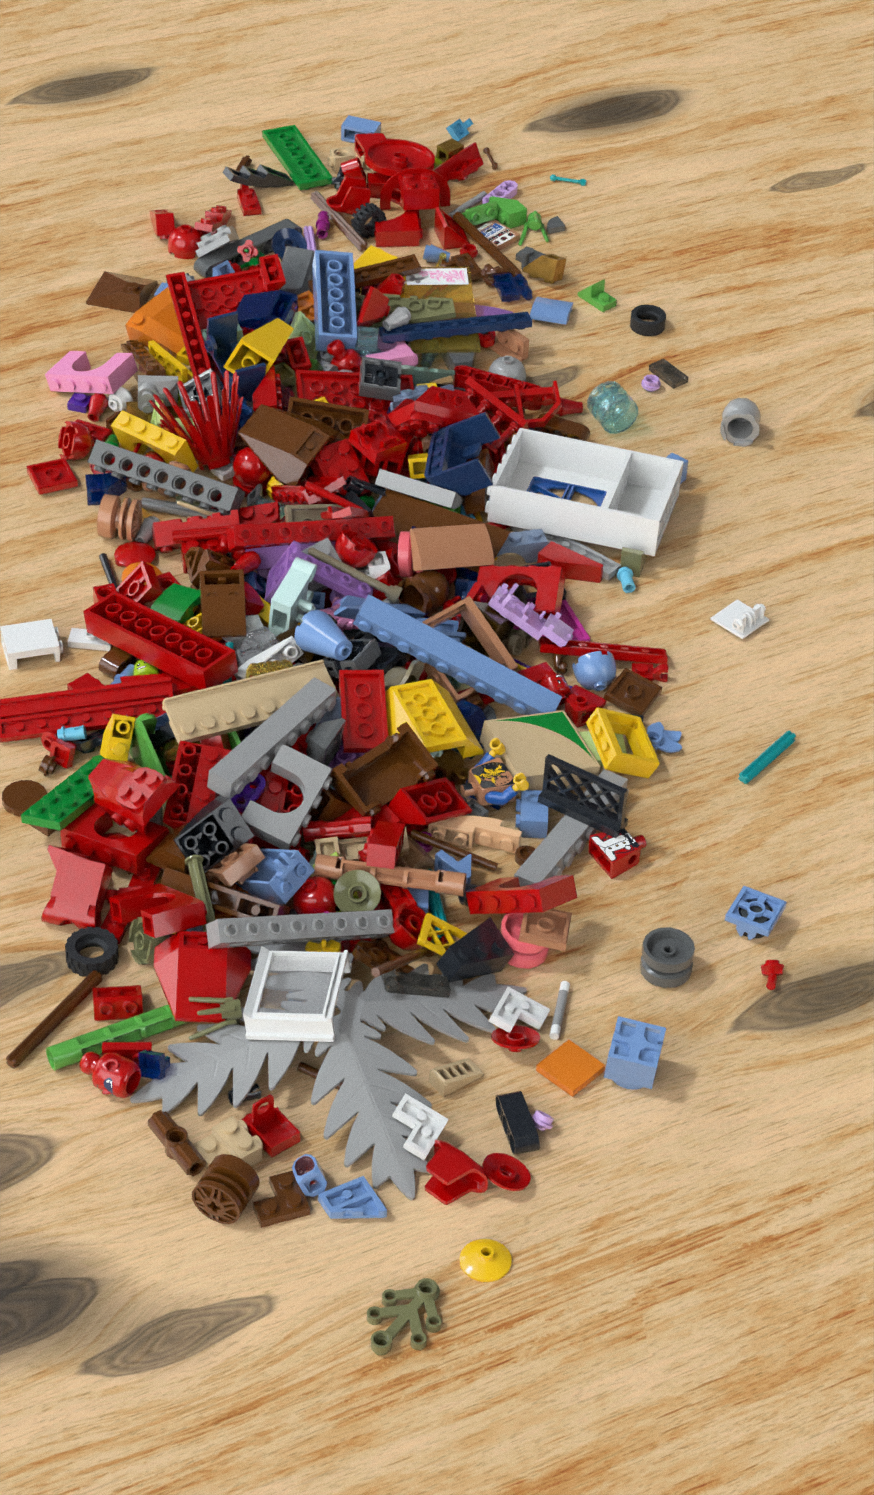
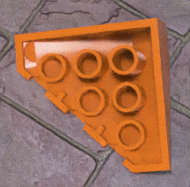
M169 287L138 309L125 324L129 339L137 340L143 346L148 347V341L154 340L174 358L184 347Z

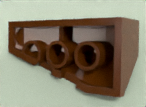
M488 449L481 450L476 458L466 460V462L478 458L491 480L493 479L495 467ZM488 487L472 492L467 496L460 495L464 499L462 505L466 515L485 511L486 503L489 499V495H487Z

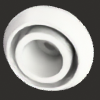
M120 387L114 394H110L108 397V405L115 412L127 411L126 402H133L131 393L124 387Z

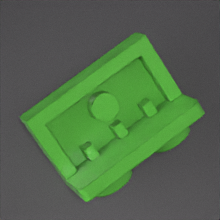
M491 201L466 209L462 214L474 226L497 219V202Z

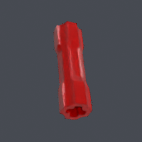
M360 816L347 820L310 821L306 828L303 827V837L305 842L330 837H368V835L370 836L371 828H375L372 816Z

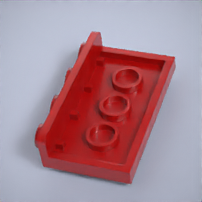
M311 475L300 482L298 486L274 485L271 487V495L275 502L278 501L279 505L320 504L325 499L305 489L304 486L307 481L334 494L341 491V486L345 485L346 482L343 476Z

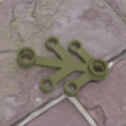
M430 1278L421 1279L411 1289H387L382 1293V1304L385 1307L373 1306L367 1310V1322L372 1325L380 1324L383 1318L397 1317L386 1331L379 1330L372 1334L371 1349L377 1355L387 1354L392 1348V1340L408 1322L412 1333L411 1347L414 1350H423L426 1347L427 1337L422 1331L418 1310L423 1304L427 1313L425 1324L427 1331L431 1333L440 1331L442 1319L438 1316L435 1301L440 1295V1289L434 1280ZM387 1297H392V1298H394V1299L388 1300V1299H386V1298H387ZM413 1299L409 1304L396 1306L398 1300Z

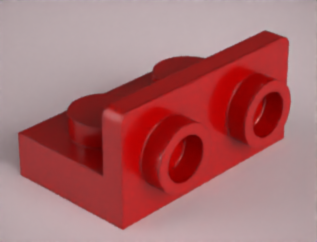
M141 985L92 988L95 1021L128 1019L143 1013Z

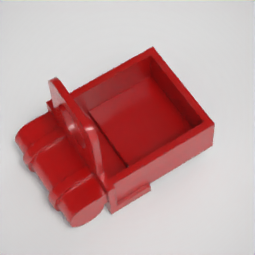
M272 1094L255 1102L252 1106V1113L245 1115L241 1119L246 1123L248 1133L252 1137L257 1135L261 1139L263 1150L271 1158L300 1142V1131L284 1116L278 1107L274 1108V1096ZM268 1102V1105L261 1106L263 1103Z

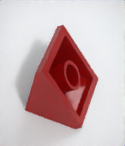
M437 206L435 208L434 231L443 250L462 248L464 244H470L465 231L450 215Z

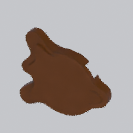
M376 939L375 941L360 940L352 952L355 960L364 963L371 969L401 957L400 954L391 950L382 939ZM407 964L395 969V974L407 976L414 968Z

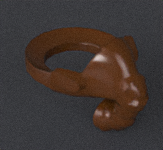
M486 264L481 271V278L486 285L493 287L494 281L493 279L489 280V278L508 276L511 274V269L500 268L499 266L493 268L490 264Z

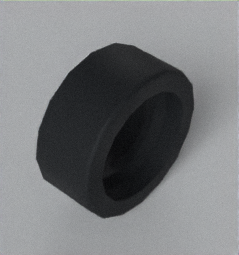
M646 304L639 305L631 311L630 327L635 333L642 336H656L665 330L666 313L660 307ZM643 319H650V320H653V321H652V322L643 321Z

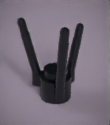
M351 475L345 480L346 484L343 485V490L347 491L345 495L351 491L360 495L364 489L382 496L386 495L384 487L357 479Z

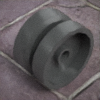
M664 927L652 930L645 936L642 944L641 974L648 982L655 986L675 988L683 985L689 980L692 973L695 953L694 941L688 934L679 929Z

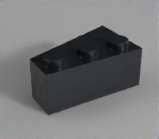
M490 917L449 946L436 964L447 982L450 983L501 972L514 953Z

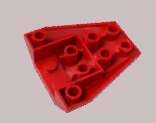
M179 931L157 945L154 949V970L175 1021L212 1023L225 1021L226 1019H222L221 1013L210 1015L197 1014L200 1010L220 1008L222 1003L190 1002L189 998L233 997V1000L237 999L251 971V950L247 947L209 949L207 932Z

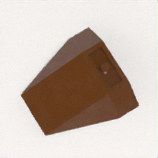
M261 404L240 429L238 435L277 481L283 485L298 486L305 477L307 467L324 446L332 444L339 435V432L324 422Z

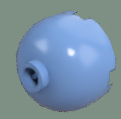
M596 651L579 657V663L576 665L573 663L572 665L577 682L590 690H604L616 676L614 655L610 652H607L608 655H602L601 651Z

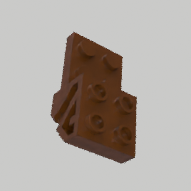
M191 547L184 555L190 582L197 587H200V571L230 570L236 563L234 559L200 547Z

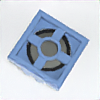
M743 886L726 913L725 921L735 924L739 936H747L748 940L764 936L768 937L785 910L787 902Z

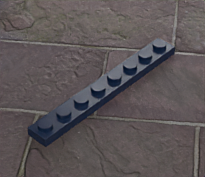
M528 312L406 324L389 331L384 327H379V335L383 343L393 344L398 341L412 342L417 339L430 340L436 337L449 338L454 335L468 336L473 333L486 334L492 331L505 332L510 329L523 330L532 327V319Z

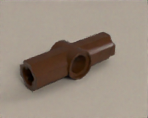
M159 1110L153 1113L151 1118L148 1119V1126L165 1147L167 1157L175 1160L186 1175H192L193 1177L199 1174L206 1166V1161L188 1139L186 1129L178 1126L166 1111Z

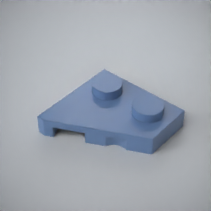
M364 1176L318 1194V1202L330 1219L387 1217V1209Z

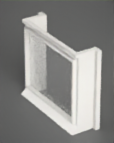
M261 946L243 1011L246 1039L334 1042L333 1016L343 974L350 973L352 968L348 950H344V953L269 951Z

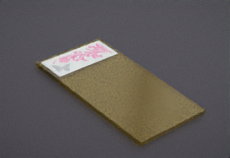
M421 267L420 273L403 277L406 280L405 298H410V296H417L418 299H428L429 297L453 298L456 318L445 320L476 317L469 267ZM478 333L468 336L454 335L449 338L436 337L430 340L417 339L410 342V348L414 353L480 352L481 350Z

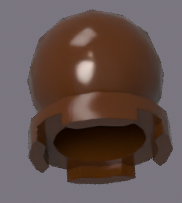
M436 570L420 571L414 577H408L397 585L403 588L400 594L401 604H407L424 612L425 616L430 611L440 609L443 603L448 601L450 595L449 582L443 574Z

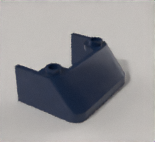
M237 311L207 318V339L204 341L205 349L207 352H210L223 379L224 372L227 370L223 366L238 345ZM265 363L235 370L237 376H239L238 398L243 397L248 402L253 403L252 395L265 377ZM229 371V393H231L233 373Z
M486 412L440 428L432 434L424 473L425 478L430 484L464 496L493 485V481L478 458L466 462L467 459L476 458L480 454L483 444L500 439V434Z

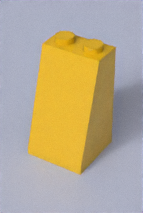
M276 318L241 338L223 367L234 374L237 369L265 363L267 373L294 328L281 319Z

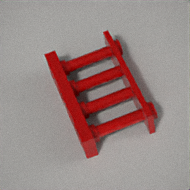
M469 377L464 382L465 394L469 400L475 399L480 403L476 408L479 414L485 410H490L495 415L491 419L494 426L503 421L509 425L500 435V439L495 440L491 445L489 443L482 445L481 450L488 449L492 460L497 463L499 461L497 449L514 433H517L519 428L528 429V421Z

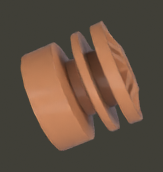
M105 494L98 511V536L113 539L118 532L120 540L127 538L128 541H135L142 524L141 500L136 498L131 500V498L126 497L121 506L119 496Z

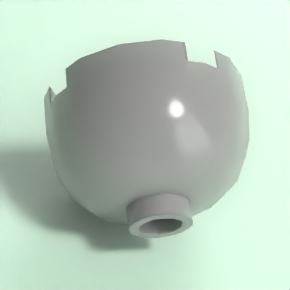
M499 357L489 367L488 372L526 381L525 367L515 357Z

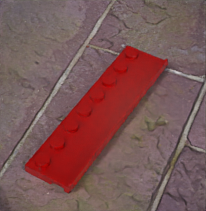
M172 677L0 699V743L42 737L43 733L52 730L57 731L62 726L70 728L85 725L86 731L106 729L112 714L127 716V714L136 713V718L144 713H149L157 718L166 713L162 708L163 700L174 696Z

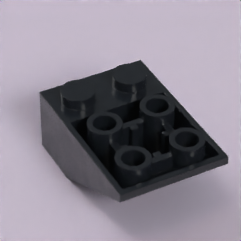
M220 795L203 807L173 840L185 859L191 855L203 856L202 865L204 873H206L254 835L231 799Z

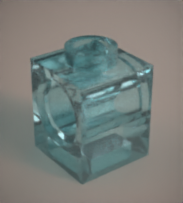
M357 327L355 350H360L359 354L369 355L371 351L377 352L378 328Z

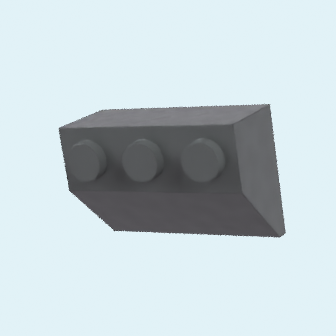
M291 246L286 247L281 262L286 284L278 291L279 302L288 300L308 290L310 291L308 281L313 280L312 264L315 254L314 250Z

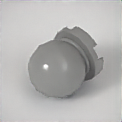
M737 398L727 404L722 412L720 433L725 441L727 439L729 442L734 443L733 446L741 447L753 443V440L759 435L761 421L760 410L756 403L748 398Z

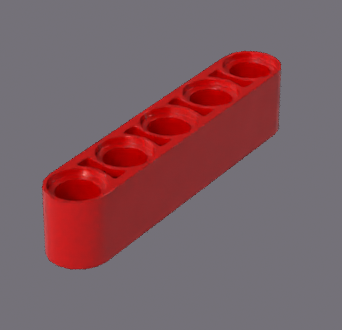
M459 365L454 368V387L465 388L464 382L471 377L489 392L514 390V384H518L519 389L541 388V386L465 365ZM542 405L524 408L535 411L541 409Z

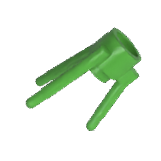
M537 211L530 213L527 222L524 224V229L518 243L519 246L522 245L528 228L532 230L541 229L545 241H549L541 215Z

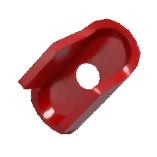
M345 176L337 193L328 197L326 203L335 212L353 215V213H357V208L361 209L360 205L370 204L371 191L369 188H365V180L363 178Z
M443 1140L434 1141V1156L426 1165V1171L433 1176L425 1185L426 1192L444 1205H448L469 1192L484 1193L487 1190L488 1176L481 1165L449 1142Z

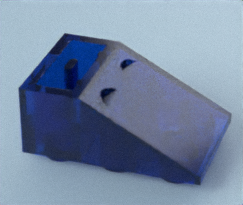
M282 290L245 294L236 310L238 312V324L242 327L256 330L279 318L291 326L295 312H298V295Z

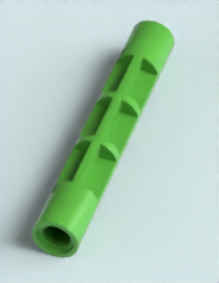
M165 1005L46 1047V1055L51 1068L55 1071L80 1062L83 1055L87 1052L92 1051L98 1055L102 1054V1042H136L189 1022L175 1021L169 1005Z

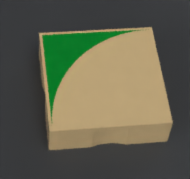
M564 710L484 721L480 743L485 751L490 753L492 750L490 748L491 740L498 738L505 745L506 751L502 755H496L495 758L500 757L513 778L516 774L523 773L529 783L527 790L542 791L545 757L548 754L596 776L599 774V763ZM552 764V767L556 771V773H561L559 768ZM571 774L577 783L580 782L577 775ZM564 776L560 778L566 787L570 785ZM554 780L550 781L551 784L556 785ZM520 789L518 790L516 798L521 797Z

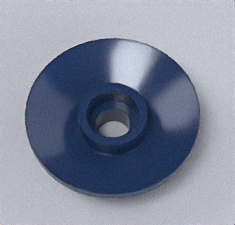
M291 228L278 230L272 238V249L275 254H278L280 259H283L285 246L307 249V243L303 235Z

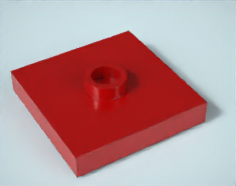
M65 458L26 466L27 473L39 495L78 487V481Z

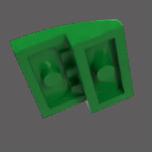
M174 583L155 600L150 609L182 624L194 616L193 608L201 604L200 590Z

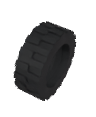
M101 927L81 928L68 937L65 944L66 963L73 973L87 977L93 970H96L102 975H106L118 964V941L109 930L101 929ZM87 947H99L104 950V953L101 956L89 958L82 956L80 951Z

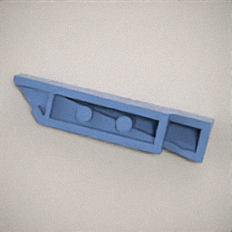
M345 596L339 602L340 607L334 612V616L355 620L365 598ZM386 603L415 619L425 616L424 612L407 604Z

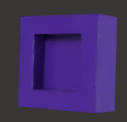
M74 392L67 403L68 410L87 413L91 396Z

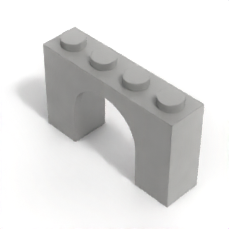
M282 744L272 762L271 772L296 784L302 792L303 802L294 811L277 813L250 800L242 814V818L253 835L280 849L290 850L291 846L296 847L301 838V834H299L301 828H306L312 818L309 815L311 810L318 808L323 798L320 794L323 789L328 790L333 778L330 777L332 768Z

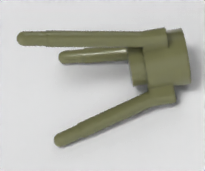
M190 997V1002L222 1003L220 1008L200 1010L197 1014L210 1015L221 1013L222 1019L227 1018V1020L189 1036V1040L200 1038L225 1026L237 1024L236 1019L242 1018L240 1000H233V997Z

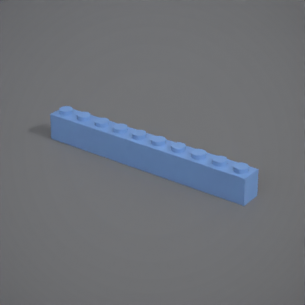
M369 594L353 622L361 631L373 634L380 641L390 643L397 647L399 651L408 653L416 657L417 660L435 667L437 671L454 677L458 682L473 687L477 692L492 697L496 702L511 707L516 713L531 715L556 711L562 696Z

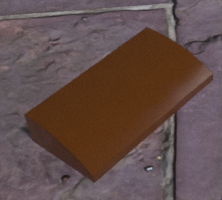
M296 397L289 398L287 412L324 422L338 431L339 435L332 443L349 439L351 430L362 426L363 423L366 425L369 410Z

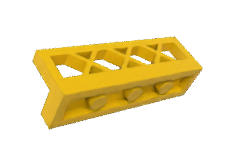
M154 340L148 341L149 352L165 368L166 376H178V381H182L183 384L193 379L192 372Z

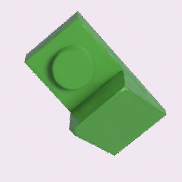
M605 279L578 292L580 298L601 312H605L617 304L615 298L604 292Z

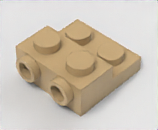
M233 1116L213 1126L211 1135L193 1144L205 1159L206 1169L215 1156L221 1154H229L241 1158L250 1166L262 1161L263 1143L257 1135L252 1137L248 1133L246 1123L243 1120L237 1121Z

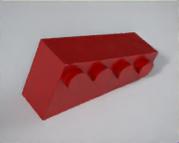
M238 509L230 510L231 515L225 516L220 512L212 513L206 519H203L202 516H192L186 519L187 522H182V519L154 522L152 533L155 551L170 553L173 552V549L181 548V543L185 542L175 543L173 541L172 531L240 524Z

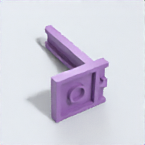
M293 541L268 572L265 601L271 603L272 597L296 557L317 565L313 578L314 581L345 596L349 595L366 599L368 594L372 596L373 587L301 552V544Z

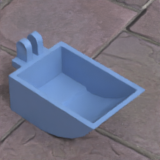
M262 848L261 852L265 858L256 865L259 871L253 873L242 885L238 884V882H235V884L251 895L279 904H286L315 870L298 850Z

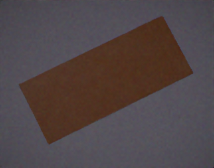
M386 489V495L381 497L373 510L375 517L393 516L395 537L389 541L396 544L399 542L401 531H410V529L485 523L390 489ZM485 523L495 559L511 532ZM472 566V567H464V568H467V569H469V570H472V571H475V572H478V573H479V567H480V566Z

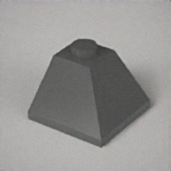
M340 718L319 723L314 731L310 730L305 740L308 743L306 749L307 756L329 766L336 753L340 750L346 720Z

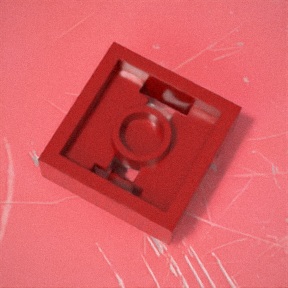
M375 419L372 423L366 425L363 423L362 426L352 429L348 440L373 464L403 454L407 442L401 436L390 434L388 425L382 419Z
M144 561L116 588L118 593L142 605L156 600L163 593L154 567Z

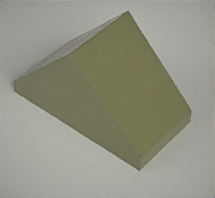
M622 547L621 568L628 567L633 571V577L639 578L647 556L641 550Z

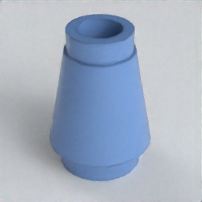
M432 244L431 246L426 245L423 259L427 260V262L440 263L441 260L448 262L450 257L449 252Z

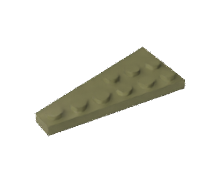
M355 292L356 321L365 295H359V292ZM384 294L389 298L388 305L391 306L387 317L397 307H406L411 313V320H409L408 324L456 318L453 298L429 297L428 299H418L417 296L401 298L400 295ZM383 316L380 322L358 331L357 335L379 331V327H383L382 322L387 317Z

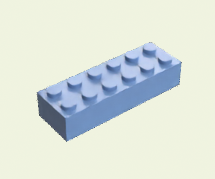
M315 250L312 275L316 351H327L328 344L337 339L344 343V349L355 350L357 322L353 253Z

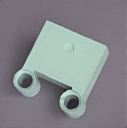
M299 557L294 559L291 568L271 599L267 634L274 633L275 637H277L279 634L297 626L298 622L302 623L304 612L309 613L316 610L314 604L311 603L314 592L308 590V584L313 580L317 570L316 564Z

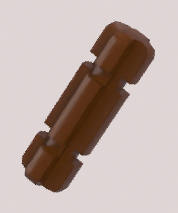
M249 155L241 159L236 168L237 171H240L243 165L250 167L252 159H250Z

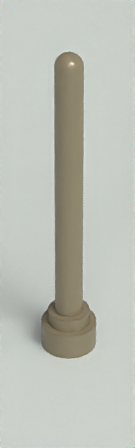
M315 548L308 549L310 556L385 593L388 600L396 603L403 588L397 585L388 586Z

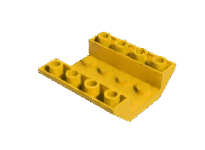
M428 679L391 686L385 691L388 736L399 733L397 727L407 722L429 753L456 747L462 758L482 755L484 753L450 693L434 680Z

